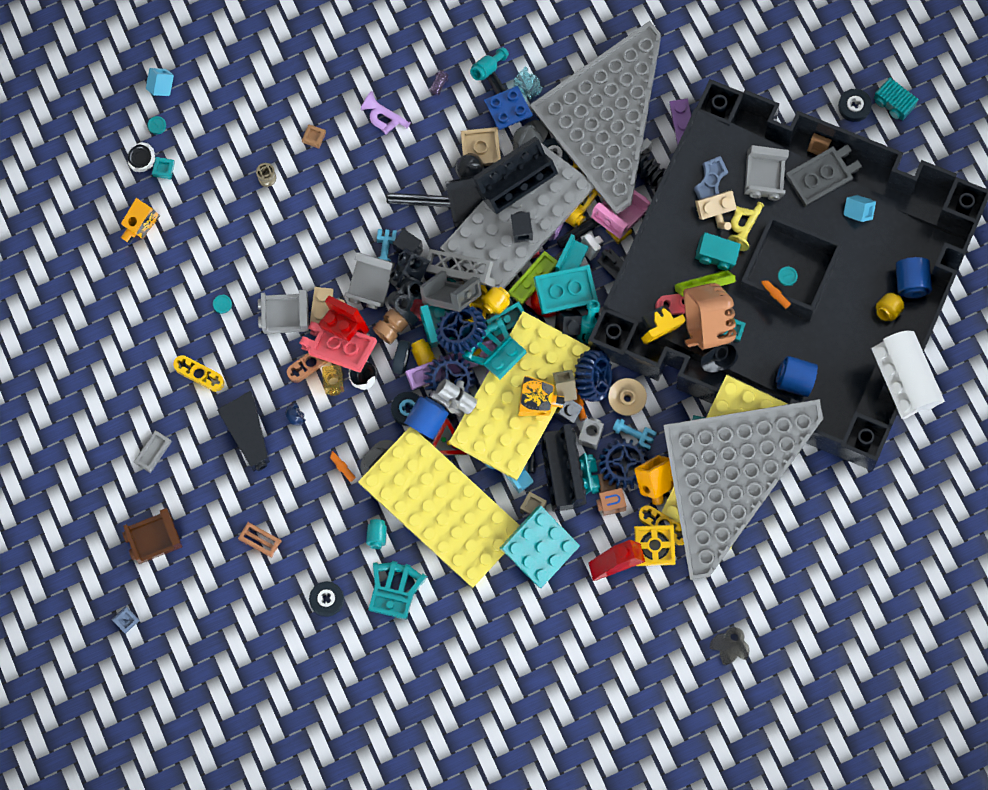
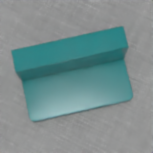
M571 234L556 264V272L580 267L589 246L576 241L575 235Z

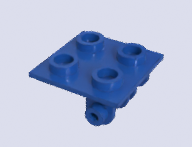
M518 86L484 100L495 121V127H498L499 130H503V128L533 116Z

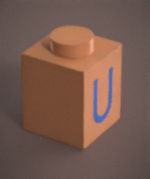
M622 488L599 493V499L596 500L598 511H602L603 516L626 511L627 506Z

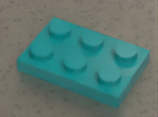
M590 265L533 277L542 315L585 306L590 300L598 301Z

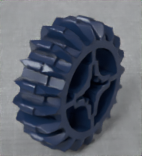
M468 305L460 312L451 310L448 313L445 311V316L440 317L441 322L436 323L438 329L435 331L441 347L446 349L447 352H453L456 355L459 352L465 355L466 350L472 353L473 347L478 348L477 344L479 342L483 343L481 337L486 336V319L473 306L469 307ZM465 319H470L474 322L465 321ZM449 337L457 338V340H451Z
M599 350L585 351L577 359L578 364L575 365L576 372L574 374L576 388L578 389L577 393L585 401H602L603 398L607 397L609 388L612 386L613 371H611L612 364L609 363L610 358L607 357L606 353Z
M446 354L445 358L443 355H439V362L433 359L434 366L427 365L431 371L424 372V375L429 377L428 379H423V382L429 383L425 387V390H431L428 394L429 397L432 391H436L443 379H448V374L449 377H455L450 380L455 385L458 380L463 379L464 391L471 395L468 388H474V385L470 384V381L475 380V377H470L474 370H467L470 367V363L464 364V358L461 357L458 360V355L455 354L452 358L450 354ZM447 364H454L461 372L453 374ZM442 367L441 378L435 382L436 374Z
M625 438L622 439V443H619L616 439L614 445L608 443V449H602L603 454L599 455L601 461L598 462V467H601L599 473L605 474L603 476L604 481L610 479L608 482L609 486L616 483L615 489H618L619 485L623 486V490H626L627 485L634 489V483L638 485L636 474L627 477L628 472L647 462L649 455L644 454L645 448L639 450L640 443L634 446L632 439L629 443H626ZM621 452L619 458L609 460L612 455ZM628 452L633 454L638 461L629 457ZM623 457H624V462H626V465H627L625 471H624V467L622 466ZM612 470H617V471H619L620 474H621V477L618 476V475H616V474H614V473L612 472Z

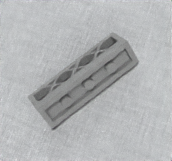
M429 249L427 259L430 260L426 272L436 275L440 271H446L447 278L465 282L472 277L480 278V285L495 287L496 280L490 278L493 262ZM434 254L438 255L441 260L436 265H432ZM453 258L456 264L448 268L446 262ZM469 261L471 267L464 271L461 265ZM485 264L484 274L480 275L477 268Z

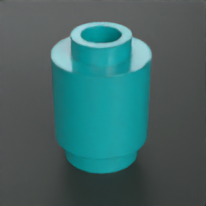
M372 519L367 526L366 544L371 549H381L382 546L386 545L387 526L384 520Z

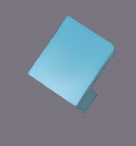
M149 68L146 90L152 95L169 96L174 75L167 69Z
M859 195L847 197L844 216L860 222L873 220L876 201Z
M525 467L517 481L505 475L518 493L534 483Z

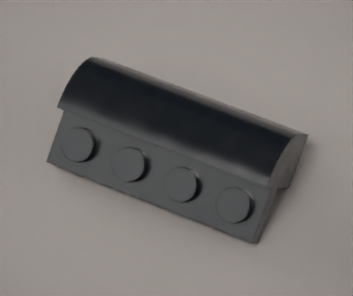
M535 136L473 178L481 198L497 215L556 176L558 171L553 160L545 154L539 139Z
M571 424L563 425L559 431L544 432L540 438L552 512L584 506L587 504L586 492L583 485L582 469L580 467L574 429H572Z

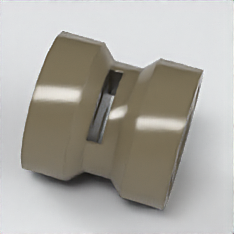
M262 163L257 167L256 174L259 183L264 187L274 185L277 179L274 167L269 163Z

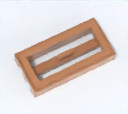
M247 522L238 537L240 541L271 558L282 542L280 539ZM250 528L274 541V545L252 534L248 529ZM247 535V536L251 537L252 539H254V540L260 542L261 544H263V545L269 547L271 550H270V551L266 550L265 548H263V547L257 545L256 543H254V542L248 540V539L245 538L244 536Z

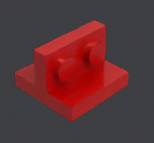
M328 296L325 303L329 311L319 322L320 328L348 342L356 332L363 334L369 332V328L358 309L334 297Z

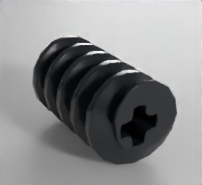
M650 153L640 154L637 174L640 173L639 177L645 179V183L650 184V188L655 189L656 193L666 169L658 170L660 163L653 165L655 158L648 160Z

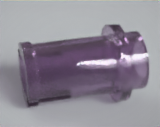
M441 70L435 74L436 78L431 88H429V91L435 95H440L445 82L449 80V75Z

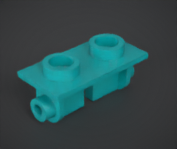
M584 453L579 457V462L582 469L586 494L591 491L592 494L599 493L601 488L599 476L591 474L597 472L596 458L593 457V454L586 455Z

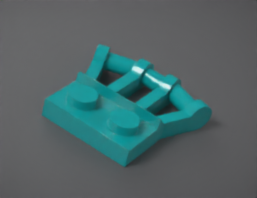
M501 317L496 319V322L488 325L487 330H485L486 336L481 337L482 339L487 337L497 347L491 352L481 342L477 344L478 348L487 355L485 359L473 355L476 350L475 347L472 348V353L467 350L465 355L462 354V358L485 366L499 380L527 353L509 335ZM500 328L505 339L500 342L491 332Z
M396 561L378 564V562L373 563L375 587L368 610L407 620L413 596L425 582L427 576L414 570L411 565H400ZM390 570L385 587L380 586L379 572ZM395 572L403 573L398 590L391 589ZM410 575L417 581L410 591L406 593L404 589L407 578Z

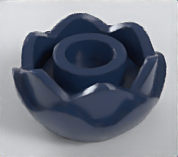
M292 403L288 405L285 414L289 422L296 426L303 425L306 419H304V413L299 410V406Z

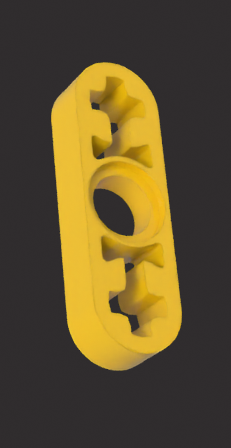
M181 355L175 358L173 365L177 373L214 392L220 391L224 387L225 382L221 374L186 356ZM185 361L186 365L191 368L190 373L185 367L180 369L179 363ZM197 369L204 370V375L201 378L194 377V372ZM208 374L209 377L213 380H216L218 378L219 385L215 384L213 386L212 382L207 379Z
M643 506L639 511V520L646 526H658L660 521L665 520L670 525L676 527L674 531L677 533L682 531L681 524L652 506ZM650 511L651 516L655 519L657 515L659 516L655 525L652 524L654 520L650 517L644 519L643 512L647 513ZM674 533L675 544L684 545L683 538L678 540L677 534Z

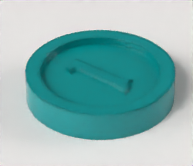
M160 116L152 117L148 121V129L152 134H162L166 130V122Z
M783 267L778 273V280L784 286H791L797 281L798 275L794 268Z
M219 295L214 299L213 307L216 312L224 314L232 308V301L227 295Z

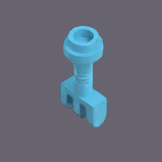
M378 229L377 243H382L381 255L378 258L391 262L388 258L389 245L393 244L397 238V230H393L392 237H390V230L386 229L385 236H382V229Z
M616 420L613 426L615 433L619 434L622 431L639 439L638 443H640L641 448L650 450L651 446L644 442L652 444L654 439L648 437V435L656 437L657 432L647 427L644 428L643 432H640L625 425V420Z

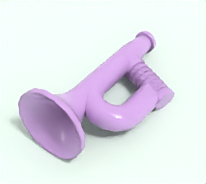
M373 91L368 94L360 109L362 111L373 109L370 113L371 123L381 129L386 135L398 124L406 127V129L411 124V122L406 121L401 116L380 105L375 100ZM383 114L392 121L387 125L380 121L377 115Z

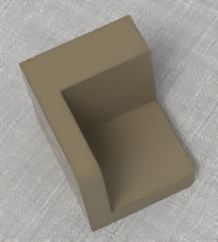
M572 370L553 373L557 395L564 396V402L576 400V385Z
M529 492L520 507V513L530 515L538 505L545 509L547 501Z

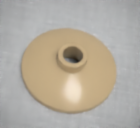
M624 378L612 385L609 390L608 399L610 406L615 412L631 416L639 413L644 408L647 393L644 386L637 380ZM629 396L631 400L626 402L624 397Z

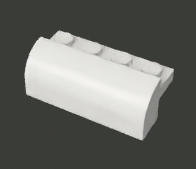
M914 331L895 333L884 338L883 342L871 348L901 419H906L920 410H930L945 402Z

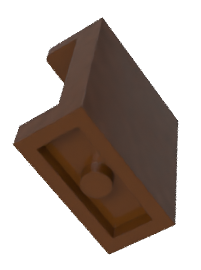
M167 508L159 510L160 514L131 526L123 525L125 530L122 532L126 543L129 542L132 548L129 549L130 556L138 564L183 547Z

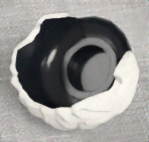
M141 142L131 148L128 154V165L133 171L145 172L153 166L155 152L148 143Z
M366 361L361 372L349 369L350 372L348 373L352 385L362 390L371 388L377 378L376 367Z

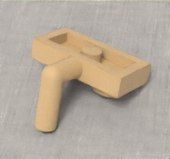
M733 191L723 192L695 201L699 219L703 220L715 216L719 229H731V223L724 222L722 214L737 209Z
M314 288L310 323L313 321L319 324L329 311L325 300L328 296L333 297L334 289Z

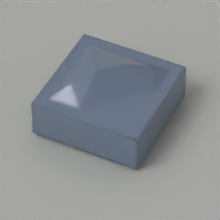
M127 606L111 619L125 634L140 621Z

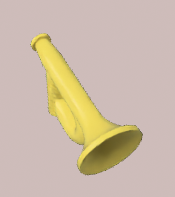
M757 202L753 210L736 206L737 209L731 219V228L738 234L731 235L728 240L740 243V251H747L749 249L747 236L761 209L764 207V204L761 202ZM742 215L749 216L743 227L738 225Z

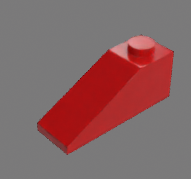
M628 540L617 544L588 562L592 580L597 581L644 563L645 558L641 543Z

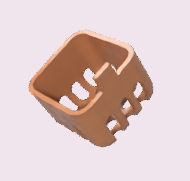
M716 283L684 289L686 326L691 339L684 340L685 344L688 347L698 345L704 350L733 342L737 334L734 329L736 322L733 319L735 316V311L732 308L734 302L725 290Z

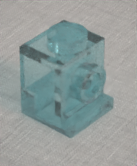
M526 66L514 78V87L518 86L521 93L530 100L534 96H538L543 90V87L540 86L539 78L534 74L530 75Z

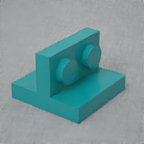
M427 304L420 306L419 313L428 343L431 348H434L440 344L435 331L438 329L436 323L441 322L440 317L445 316V311L448 313L449 311L448 309L436 306L428 307Z

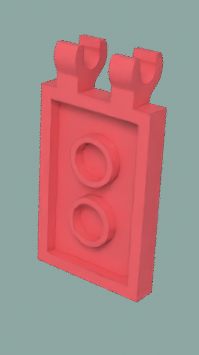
M311 321L308 329L311 330V335L317 336L315 341L302 337L299 342L302 345L301 349L308 351L310 356L361 372L377 340L374 337L356 332L348 342L320 328L318 323Z

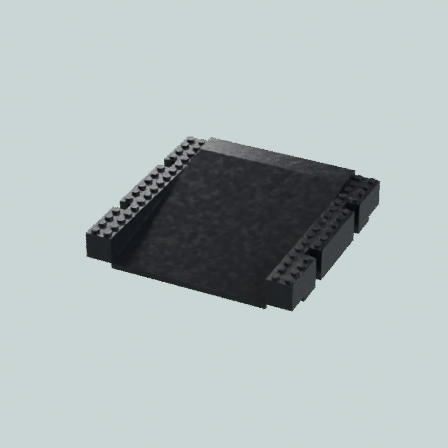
M709 79L607 296L603 310L588 340V347H590V350H599L606 353L611 362L656 381H659L666 365L680 370L677 376L676 389L713 404L726 375L787 404L820 399L823 420L806 444L873 471L895 421L898 409L871 348L883 342L884 338L895 333L914 331L924 352L988 202V189L958 178L956 173L921 160L913 176L898 170L903 156L901 151L800 111L796 112L791 126L777 122L780 103L747 90L741 92ZM815 133L830 139L829 149L834 147L838 151L848 145L852 151L848 156L842 158L846 166H849L858 160L862 167L859 168V171L851 174L853 177L851 181L804 207L785 174L817 156L807 151L813 134ZM752 145L789 150L784 172L783 190L786 191L785 195L777 201L769 200L768 197L752 198L750 195L744 194L747 150ZM721 156L728 174L722 177L719 182V194L733 191L735 204L740 208L753 210L757 202L763 203L764 207L761 209L747 236L749 249L747 251L739 250L736 265L731 270H728L735 275L736 282L721 286L733 299L734 306L732 308L735 311L733 319L746 323L740 341H733L736 344L738 359L728 369L709 373L702 369L700 360L710 348L702 350L698 345L688 347L685 344L684 340L691 339L686 321L678 329L644 344L641 338L648 330L641 317L655 310V303L661 296L679 294L675 291L677 283L725 271L719 269L717 265L702 264L698 259H695L700 237L705 232L727 240L731 235L738 234L732 228L729 230L719 229L715 216L703 220L699 219L695 203L699 199L694 187L701 183L704 177L702 164ZM859 195L876 201L873 220L860 222L844 216L847 197ZM735 210L722 214L724 222L731 223ZM742 215L738 225L743 227L749 216ZM913 257H922L930 260L932 292L919 298L900 296L904 303L903 312L893 321L880 319L876 312L877 302L887 293L899 295L896 262ZM783 267H792L797 272V281L791 286H784L778 280V273ZM761 281H769L775 288H778L791 305L785 309L770 295ZM667 302L663 303V305H667L669 307V304ZM682 314L673 315V317L676 318ZM786 356L818 365L816 380L808 397L777 388V372Z

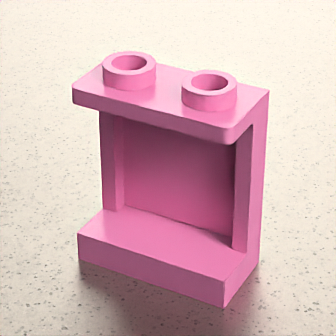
M634 190L632 205L618 215H615L604 201L602 204L599 202L594 207L591 218L621 239L646 214L650 201Z

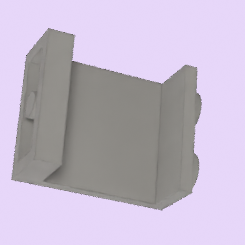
M356 252L354 260H357L348 293H345L344 296L348 297V301L359 304L360 301L367 303L366 307L377 309L378 307H383L390 285V274L395 267V263Z

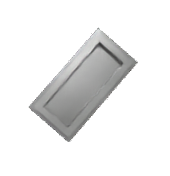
M155 430L134 460V463L151 473L172 441Z

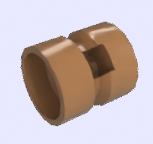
M390 308L383 316L384 320H380L372 329L383 341L391 345L398 337L397 333H402L409 324L398 312Z

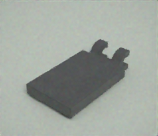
M848 145L838 151L832 147L785 174L804 207L853 179L851 174L859 171V168L862 167L858 160L849 166H846L842 158L848 156L852 151Z

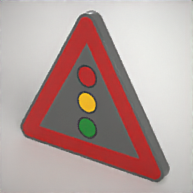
M446 418L431 444L443 455H467L464 451L449 444L455 429L450 420Z

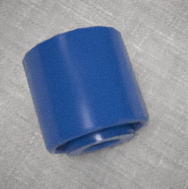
M913 257L896 262L897 287L900 296L919 298L932 292L930 260L922 257Z
M786 356L777 372V388L808 397L816 380L818 365Z
M419 396L404 423L434 440L449 412L445 410L444 406L427 396L425 398Z

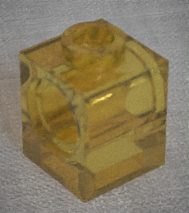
M339 365L322 367L325 394L335 396L339 395L340 392H345L342 367ZM331 378L338 379L336 384L328 383Z

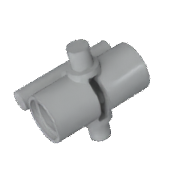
M443 379L436 391H432L430 394L432 399L449 409L450 413H455L459 417H462L464 414H470L477 404V399L464 391V382L458 380L455 385L449 380Z

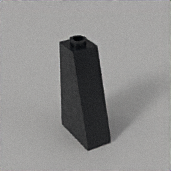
M249 391L217 411L254 472L266 468L270 460L255 399L252 392Z

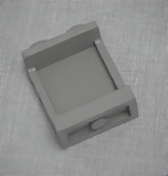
M752 145L747 150L744 194L750 195L752 198L768 197L769 200L773 201L781 199L786 191L783 190L784 172L789 150Z
M299 290V294L267 296L265 293H261V299H258V310H261V317H258L259 328H262L264 334L309 332L307 290Z

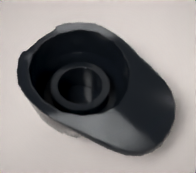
M468 153L458 158L455 163V171L459 179L477 175L485 169L480 157L473 153Z
M731 342L710 348L700 360L702 369L710 373L733 366L738 359L736 344Z

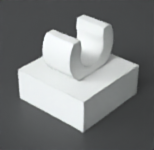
M590 233L583 237L581 243L589 246L586 256L589 260H592L601 249L599 244L604 241L600 236L593 238Z

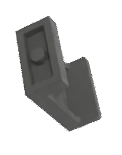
M440 271L420 286L423 304L458 312L482 295L480 278L472 277L464 284L455 283L447 280L446 271Z

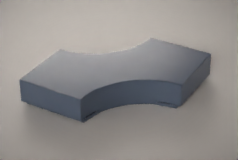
M721 156L702 164L704 168L703 180L694 187L699 200L719 194V182L722 177L728 174Z

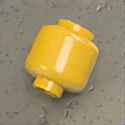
M492 287L482 297L483 310L489 315H500L510 305L509 293L502 287Z
M894 293L885 294L876 304L877 315L884 321L895 320L904 310L902 298Z

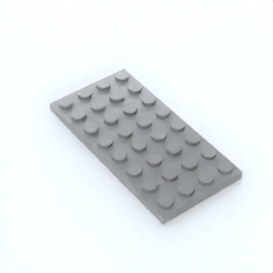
M542 143L545 154L553 160L558 174L497 215L482 201L440 247L442 252L493 262L490 278L496 280L495 287L506 288L555 233L557 228L565 222L594 189V186L587 177ZM518 211L530 212L533 240L514 243L511 214ZM469 261L461 265L465 270L471 267ZM485 264L477 268L480 275L484 274Z

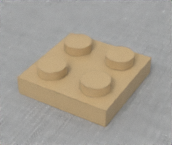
M498 127L461 131L463 156L468 153L476 154L480 157L484 166H490L501 159Z

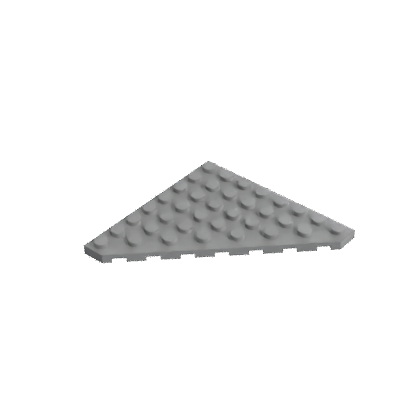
M651 21L645 23L530 104L532 111L583 175L589 179L595 190L615 215H618L632 205L661 41V33Z
M820 399L664 425L690 580L710 577L823 420Z

